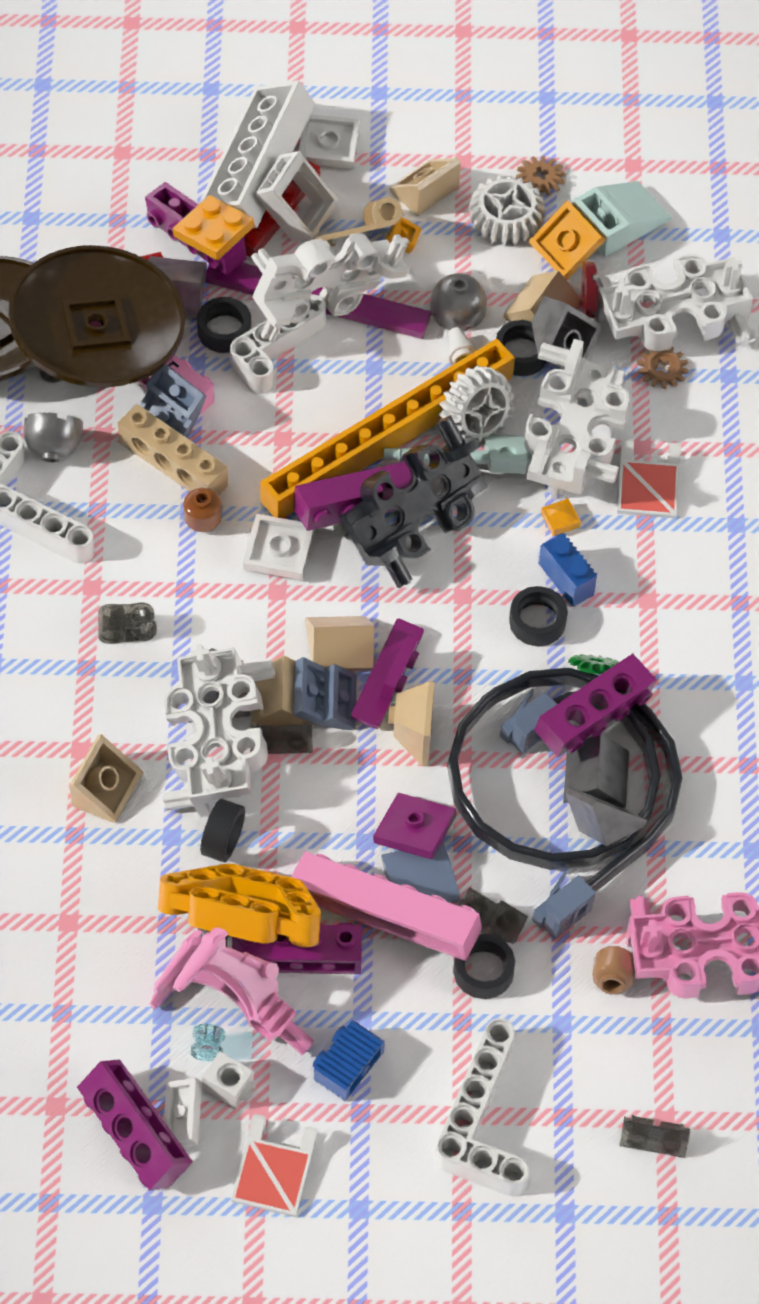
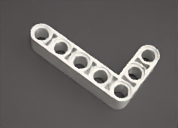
M13 431L2 433L0 435V506H8L0 507V525L73 562L86 563L90 561L95 551L93 532L89 527L7 487L25 462L23 438L20 434Z
M497 1018L490 1021L485 1028L438 1138L435 1159L438 1167L447 1173L503 1195L516 1197L524 1193L527 1188L530 1170L526 1161L518 1156L475 1140L513 1048L514 1026L506 1019ZM494 1035H502L507 1040L497 1042L492 1037ZM482 1063H491L495 1068L484 1070L480 1065ZM479 1091L483 1097L475 1099L471 1098L467 1093ZM460 1119H465L469 1121L471 1125L468 1127H460L455 1122ZM454 1148L459 1154L451 1157L444 1154L443 1150ZM478 1160H484L488 1162L490 1166L488 1168L481 1169L476 1167L474 1162ZM515 1172L521 1176V1179L511 1181L505 1175Z

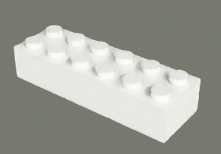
M300 80L256 86L198 204L211 195L254 218V228L258 227L266 209L254 196V193L278 157L294 151L316 104Z

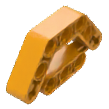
M230 863L174 872L160 877L158 910L167 915L188 913V923L193 927L212 931L213 928H221L228 932V936L257 943L274 942L277 940L278 934L287 936L292 944L300 947H313L319 943L321 910L305 884L299 879Z

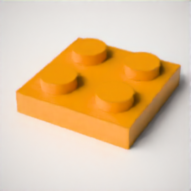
M209 195L173 227V235L218 261L255 227L254 218Z
M567 200L528 242L555 271L559 270L564 278L568 280L606 239Z

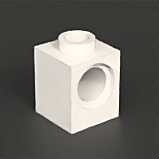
M219 1051L202 1076V1090L234 1109L239 1106L242 1100L244 1102L248 1101L255 1089L253 1070ZM227 1078H235L239 1081L233 1086L223 1083Z

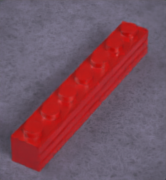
M307 160L320 176L321 167ZM292 179L281 196L294 211L306 195ZM265 210L258 227L252 228L244 236L246 256L250 258L253 253H258L259 249L264 248L280 228L267 210Z

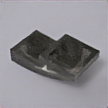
M471 887L465 891L458 906H469L479 913L482 933L495 935L511 944L516 943L528 918L527 915L503 900L495 903Z

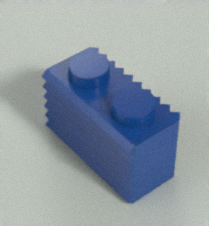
M561 533L540 546L538 564L570 605L574 607L594 596L597 573L594 572V568H590L591 564H587V560L583 559L584 555H580V551L576 550L577 547L573 546V542H569L570 538H567L565 533Z
M351 1020L347 1027L342 1025L336 1031L332 1039L334 1044L331 1045L327 1052L322 1050L312 1065L314 1067V1080L333 1094H336L337 1097H341L343 1101L349 1098L384 1053L385 1049L384 1040L354 1020Z

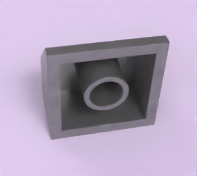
M546 296L543 297L531 322L537 354H539L541 344L543 343L570 350L573 340L577 339L584 341L582 357L586 358V360L603 326L572 306ZM552 363L562 370L565 369V366Z

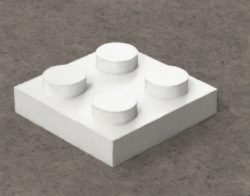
M311 114L301 135L299 151L305 159L319 166L354 169L360 119Z
M256 513L243 560V570L302 580L315 530L307 531L300 521Z

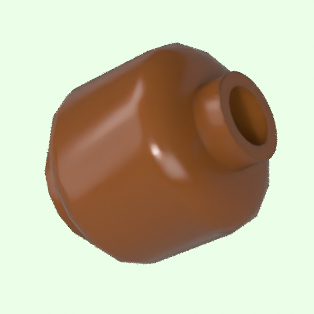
M202 487L194 489L186 495L183 502V516L188 527L197 532H208L220 524L222 519V502L215 491Z

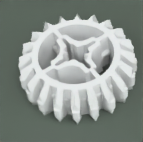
M498 175L496 181L488 178L486 184H479L477 191L473 192L471 202L469 203L470 220L474 224L475 231H481L483 238L490 236L492 243L496 240H502L503 245L507 241H512L516 245L518 239L526 242L529 235L534 236L537 229L541 228L543 217H545L544 200L540 196L539 188H533L531 182L524 184L522 177L513 180L511 175L507 179H502Z
M477 365L474 369L467 368L465 375L457 373V381L449 382L451 385L450 390L443 392L446 399L439 403L443 408L439 415L442 418L451 415L463 438H476L479 443L483 441L484 437L497 435L496 430L504 428V420L510 418L508 410L514 408L510 402L515 397L511 392L512 386L503 374L487 366L480 367Z

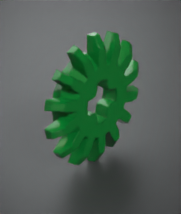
M584 654L574 655L568 659V663L572 666H577L578 670L599 675L619 663L617 660H612V658H603L600 655L596 657L592 654L588 656Z

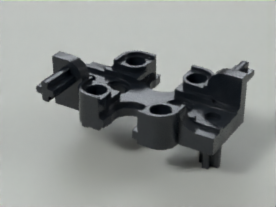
M451 415L440 419L436 423L446 443L444 447L419 445L413 447L402 456L411 473V479L405 488H396L389 476L390 473L380 470L362 483L360 495L363 501L339 516L348 531L344 534L345 538L353 540L365 564L385 566L397 588L408 585L412 580L401 558H419L431 550L418 531L420 519L424 515L430 514L436 518L438 525L444 533L460 531L473 520L475 509L471 501L472 498L488 488L483 474L480 473L471 456V453L480 447L476 438H463ZM426 454L429 456V465L427 467L424 463ZM437 477L443 482V490L438 495L431 488L433 480ZM379 485H381L383 488V495L381 498H379L377 494V488ZM454 505L457 508V515L455 518L452 515V509ZM389 509H393L397 514V521L392 526L388 525L385 521V514ZM408 536L411 539V547L409 548V550L406 548V539Z

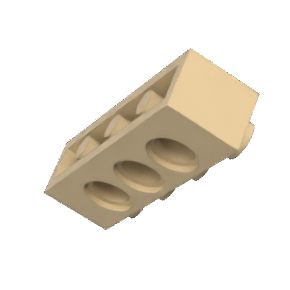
M136 404L117 422L119 443L189 492L203 487L209 488L220 495L228 487V467L140 405Z

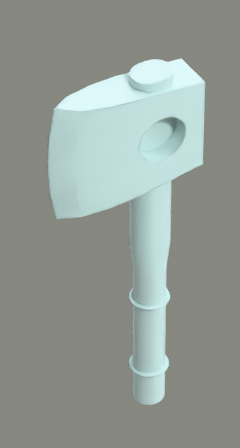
M489 435V437H484L483 439L484 450H475L471 453L475 463L488 464L490 473L526 474V466L530 465L532 461V454L524 446L525 436ZM400 447L384 448L383 460H404L402 456L410 449ZM427 454L424 457V461H429Z

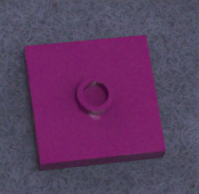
M398 792L375 831L373 841L378 845L432 860L456 818V808Z

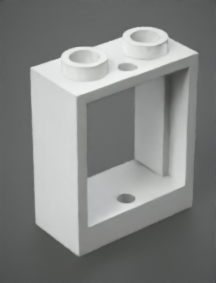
M300 151L280 155L254 193V196L293 243L310 241L317 237L320 233V227L333 213L332 209L338 201V198ZM292 179L312 202L302 220L281 196Z

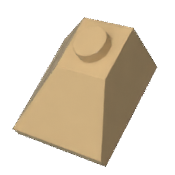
M433 681L425 682L396 694V705L389 706L388 724L394 725L393 737L421 766L427 767L435 682Z

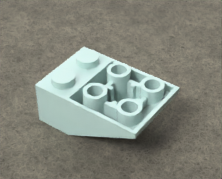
M639 181L597 186L573 199V205L606 239L597 249L604 258L672 220L671 215Z

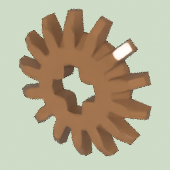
M544 155L541 157V162H538L535 156H531L532 163L523 160L522 164L524 166L517 167V171L521 173L516 175V180L522 177L524 184L531 182L533 188H539L540 196L541 192H546L547 196H550V190L552 189L556 192L560 191L557 183L565 184V180L561 177H566V172L560 171L563 168L562 164L553 165L556 161L554 158L545 163ZM538 170H541L542 173H548L543 180L540 177L534 176Z
M672 346L669 350H649V355L645 352L641 353L645 361L637 360V364L643 367L637 369L638 374H647L642 378L644 382L654 379L651 384L652 387H655L659 381H661L663 389L667 388L666 381L673 387H676L678 384L675 379L683 382L685 377L681 374L689 372L688 368H682L688 364V360L680 361L683 353L680 351L675 354L673 352L675 347ZM658 363L668 364V372L664 373L663 370L657 371Z

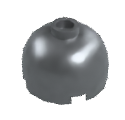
M463 273L449 274L438 281L433 288L430 311L436 318L439 326L448 330L459 327L466 331L467 327L474 324L476 327L485 318L487 296L484 287L476 278Z
M58 413L28 414V418H24V440L27 447L35 454L41 455L42 461L59 462L60 457H67L78 448L83 434V421L81 419L67 415L66 421L57 418Z

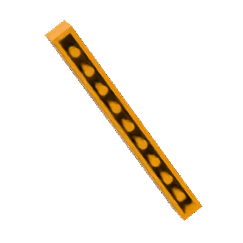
M496 338L260 481V502L273 517L285 518L294 512L295 486L362 471L383 458L384 448H399L438 423L437 421L442 419L439 414L443 408L439 403L446 399L443 392L450 390L451 385L449 382L457 381V373L465 375L467 368L474 369L477 365L480 367L487 366L503 374L507 381L513 378L515 357Z

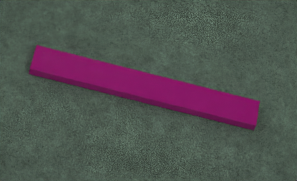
M242 263L226 275L209 265L206 270L205 283L253 295L261 279L262 272L255 265ZM323 287L312 291V295L319 296ZM363 294L359 305L352 312L337 317L423 339L431 318V311ZM326 307V314L333 316Z

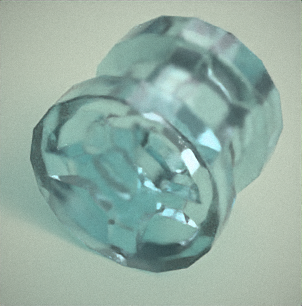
M199 1024L193 1028L192 1035L195 1043L191 1045L190 1055L198 1060L213 1061L219 1051L223 1052L221 1042L225 1040V1030L213 1024Z

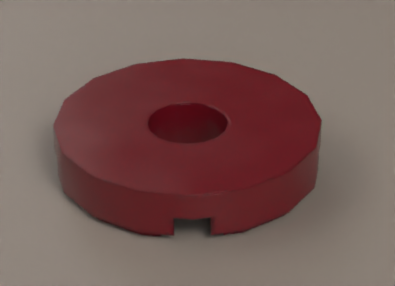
M583 262L581 270L582 313L591 319H595L598 309V285L596 280L593 279V275H596L597 267L594 262Z

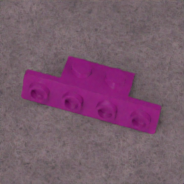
M396 619L351 713L352 719L374 729L380 727L395 693H401L405 687L408 677L404 676L407 668L413 669L420 654L416 649L424 634L423 628L403 619Z

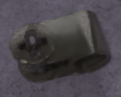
M144 602L105 604L98 609L99 640L107 644H117L120 642L148 641L152 639L157 633L153 607ZM140 610H143L144 616H141Z

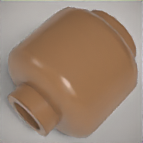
M608 946L599 950L593 963L592 977L594 984L610 995H617L631 988L635 977L633 954L620 946Z

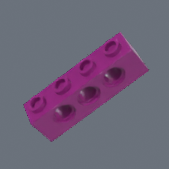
M632 653L539 717L534 731L557 757H560L567 751L572 754L583 745V740L591 735L595 738L607 728L609 722L612 720L616 722L622 720L635 704L639 706L645 704L653 696L652 690L657 679ZM616 689H620L626 694H621ZM593 705H598L603 710H598ZM570 720L575 721V722H577L580 726H575V725L571 724L569 721H570Z
M120 1059L100 1061L77 1086V1089L84 1097L85 1104L94 1111L101 1121L103 1130L112 1137L119 1147L122 1157L129 1161L138 1174L139 1181L149 1191L169 1188L193 1163Z

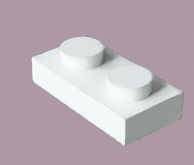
M196 1077L166 1082L164 1121L182 1147L198 1145L202 1082Z

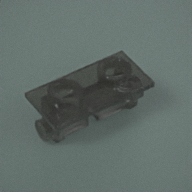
M256 724L255 726H250V728H261L262 736L267 743L268 754L313 753L312 724Z
M631 1114V1117L624 1116L619 1146L685 1158L690 1128L684 1127L683 1123L676 1124L660 1121V1126H654V1119L637 1117L634 1114Z

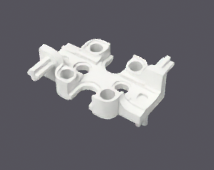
M363 233L349 234L342 250L336 256H333L330 252L329 243L322 239H314L303 243L293 254L270 257L264 248L259 249L258 253H253L251 258L262 272L261 279L252 297L268 319L262 330L261 337L268 339L270 342H275L282 326L289 325L290 323L306 322L307 319L305 317L310 308L308 301L312 295L311 292L317 288L323 287L319 296L325 300L326 307L333 317L352 312L359 305L363 297L362 291L375 289L377 284H380L382 281L380 279L381 276L388 279L406 277L409 269L401 258L407 248L408 239L401 238L399 234H396L391 243L388 240L370 242Z
M697 254L678 256V259L673 260L675 275L678 279L670 284L657 281L649 265L646 266V264L630 268L625 274L624 282L612 285L609 277L605 278L604 275H600L596 280L598 285L596 317L598 322L608 321L610 331L613 333L615 340L637 336L648 350L662 351L671 349L672 340L678 334L672 318L680 312L692 314L697 319V324L704 341L719 337L725 327L732 330L738 346L747 347L748 343L754 342V337L748 326L753 297L741 273L742 261L736 260L735 257L707 263L705 258ZM705 288L709 290L710 294L700 296L695 290ZM650 300L654 302L656 306L651 309L644 308L640 303Z
M577 339L573 340L570 350L547 343L541 344L538 359L565 366V369H554L545 375L541 384L538 405L556 410L560 414L561 419L558 423L551 425L548 421L530 414L526 423L524 446L533 455L527 472V479L548 485L547 492L551 493V498L557 499L558 495L564 496L565 491L581 495L588 476L610 483L615 482L619 467L610 464L615 450V438L609 439L602 436H593L592 430L602 424L623 429L629 407V393L622 387L625 371L615 369L616 367L614 366L608 367L587 361L586 358L582 357L584 341ZM582 398V401H586L587 407L579 405L577 400ZM570 443L576 449L573 452L566 453L560 449V445Z
M197 644L196 650L191 651V655L177 657L179 685L172 687L164 697L166 720L172 726L193 721L196 725V731L189 740L168 744L169 762L177 776L182 781L188 783V788L164 792L162 799L166 811L194 806L199 816L203 817L211 813L210 801L219 800L220 798H239L242 795L251 794L250 772L257 771L265 765L268 757L267 743L262 736L261 728L237 730L232 726V718L239 710H263L262 696L255 681L275 678V669L272 660L244 665L235 647L209 651L208 648L204 649L202 644ZM208 692H219V698L214 703H205L203 701L205 694ZM249 692L245 697L238 698L242 693ZM188 703L184 708L178 709L180 705ZM222 747L224 748V754L221 758L213 760L212 757H208L211 749ZM254 748L251 753L243 754L247 749ZM193 759L189 764L182 765L186 760Z

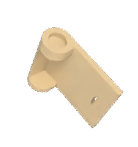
M392 197L371 201L363 209L362 215L365 226L314 237L312 240L322 239L327 241L330 247H333L335 243H332V239L392 226L400 220L402 207Z

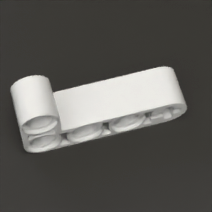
M311 295L308 301L310 308L305 317L307 319L306 322L290 323L289 325L282 326L275 342H270L268 339L261 337L267 320L232 341L230 345L231 368L254 393L265 394L273 388V359L310 338L325 327L326 302L322 297Z

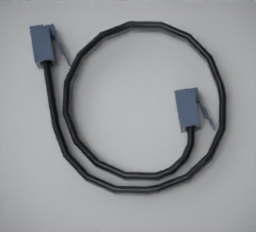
M569 667L527 671L494 687L483 695L458 724L447 764L453 803L474 835L506 858L548 870L592 866L626 849L642 830L641 828L608 846L600 844L591 850L550 853L516 844L483 822L463 792L458 760L464 738L490 708L528 688L555 685H570L582 688L600 675L586 673ZM532 688L513 717L501 725L499 736L507 744L511 743L523 754L541 740L534 731L539 717L574 692H567L554 699L543 692L527 704L533 696L534 689ZM616 689L619 693L626 694L624 691ZM646 703L642 706L635 704L630 708V712L620 720L643 752L649 780L644 807L637 816L647 820V822L650 820L661 778L654 742L649 733L664 752L671 783L666 809L645 836L587 882L578 875L560 889V885L567 875V870H565L551 890L550 896L534 909L532 921L539 928L544 927L554 939H557L587 915L592 909L596 892L646 853L673 820L683 780L676 744L656 714ZM593 705L596 709L603 710L600 706Z

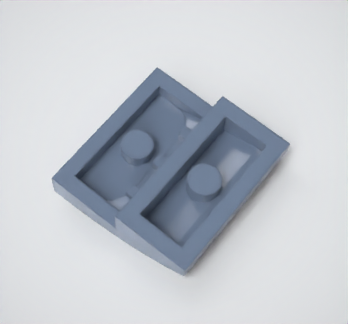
M164 364L159 371L152 375L146 384L149 390L139 405L187 438L200 415L207 395L168 365Z
M305 657L296 660L293 715L322 726L343 730L355 729L356 720L351 718V713L356 704L357 675L336 664L325 668Z
M443 841L432 860L403 851L381 855L386 878L390 882L401 886L403 884L410 885L418 892L429 896H441L449 903L461 900Z

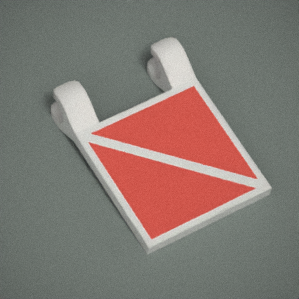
M623 439L620 452L617 514L676 519L681 445L678 443L669 444L667 463L633 460L634 441Z
M254 1114L231 1202L297 1217L318 1138L317 1129L309 1126L304 1128L300 1149L262 1140L266 1128V1118L263 1115Z

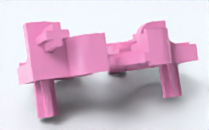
M743 892L722 895L721 908L723 917L720 921L713 924L705 923L697 917L693 897L676 896L669 898L662 906L661 914H651L649 898L637 896L636 899H630L632 916L629 919L626 942L627 947H632L636 979L662 978L667 981L669 991L674 996L685 999L698 998L700 990L706 989L705 965L712 960H722L731 967L734 986L737 988V995L752 994L759 991V907L752 895ZM735 911H742V912H744L747 916H745V917H740V916L736 915L734 912H735ZM678 915L683 920L675 921L671 919L670 916ZM741 933H748L754 937L755 943L751 946H743L738 942L737 936ZM683 937L690 942L691 946L689 949L682 951L676 949L672 942L676 938ZM750 969L757 975L749 976L743 970ZM687 974L692 979L683 980L678 975Z

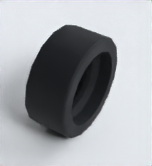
M231 297L211 299L201 306L197 314V331L201 343L209 350L218 353H231L230 345L232 341L251 330V313L248 307L240 300ZM231 316L241 322V328L230 334H218L211 331L207 324L213 318Z
M511 321L502 326L497 332L496 338L504 346L514 339H526L535 343L532 321ZM538 354L524 358L514 356L513 375L521 377L533 375L541 371L547 364V361L538 359Z
M534 586L520 591L512 600L510 607L509 624L512 633L518 640L527 645L539 647L552 644L565 631L568 614L566 602L559 593L547 587ZM529 605H543L553 610L556 614V621L554 624L544 628L531 627L522 621L520 617L521 610Z
M221 798L215 803L203 831L200 845L201 855L221 862L229 860L243 828L245 806Z
M479 934L469 956L482 951L493 953L502 960L504 966L502 974L497 979L487 982L476 980L466 972V961L456 957L454 959L453 974L457 985L464 993L473 998L490 999L498 997L507 991L513 981L516 960L513 950L506 941L495 935Z

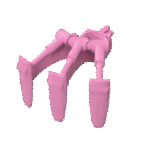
M213 928L210 933L204 934L202 939L200 935L203 932L198 929L182 942V945L157 980L153 988L155 994L150 1002L151 1008H158L174 990L181 992L190 982L203 984L229 997L244 1013L249 1026L254 1028L269 1042L279 1036L303 1056L315 1040L291 1021L297 1012L278 996V981L275 979L279 973L278 965L247 952L241 953L227 947L225 937L228 935V932L221 928Z

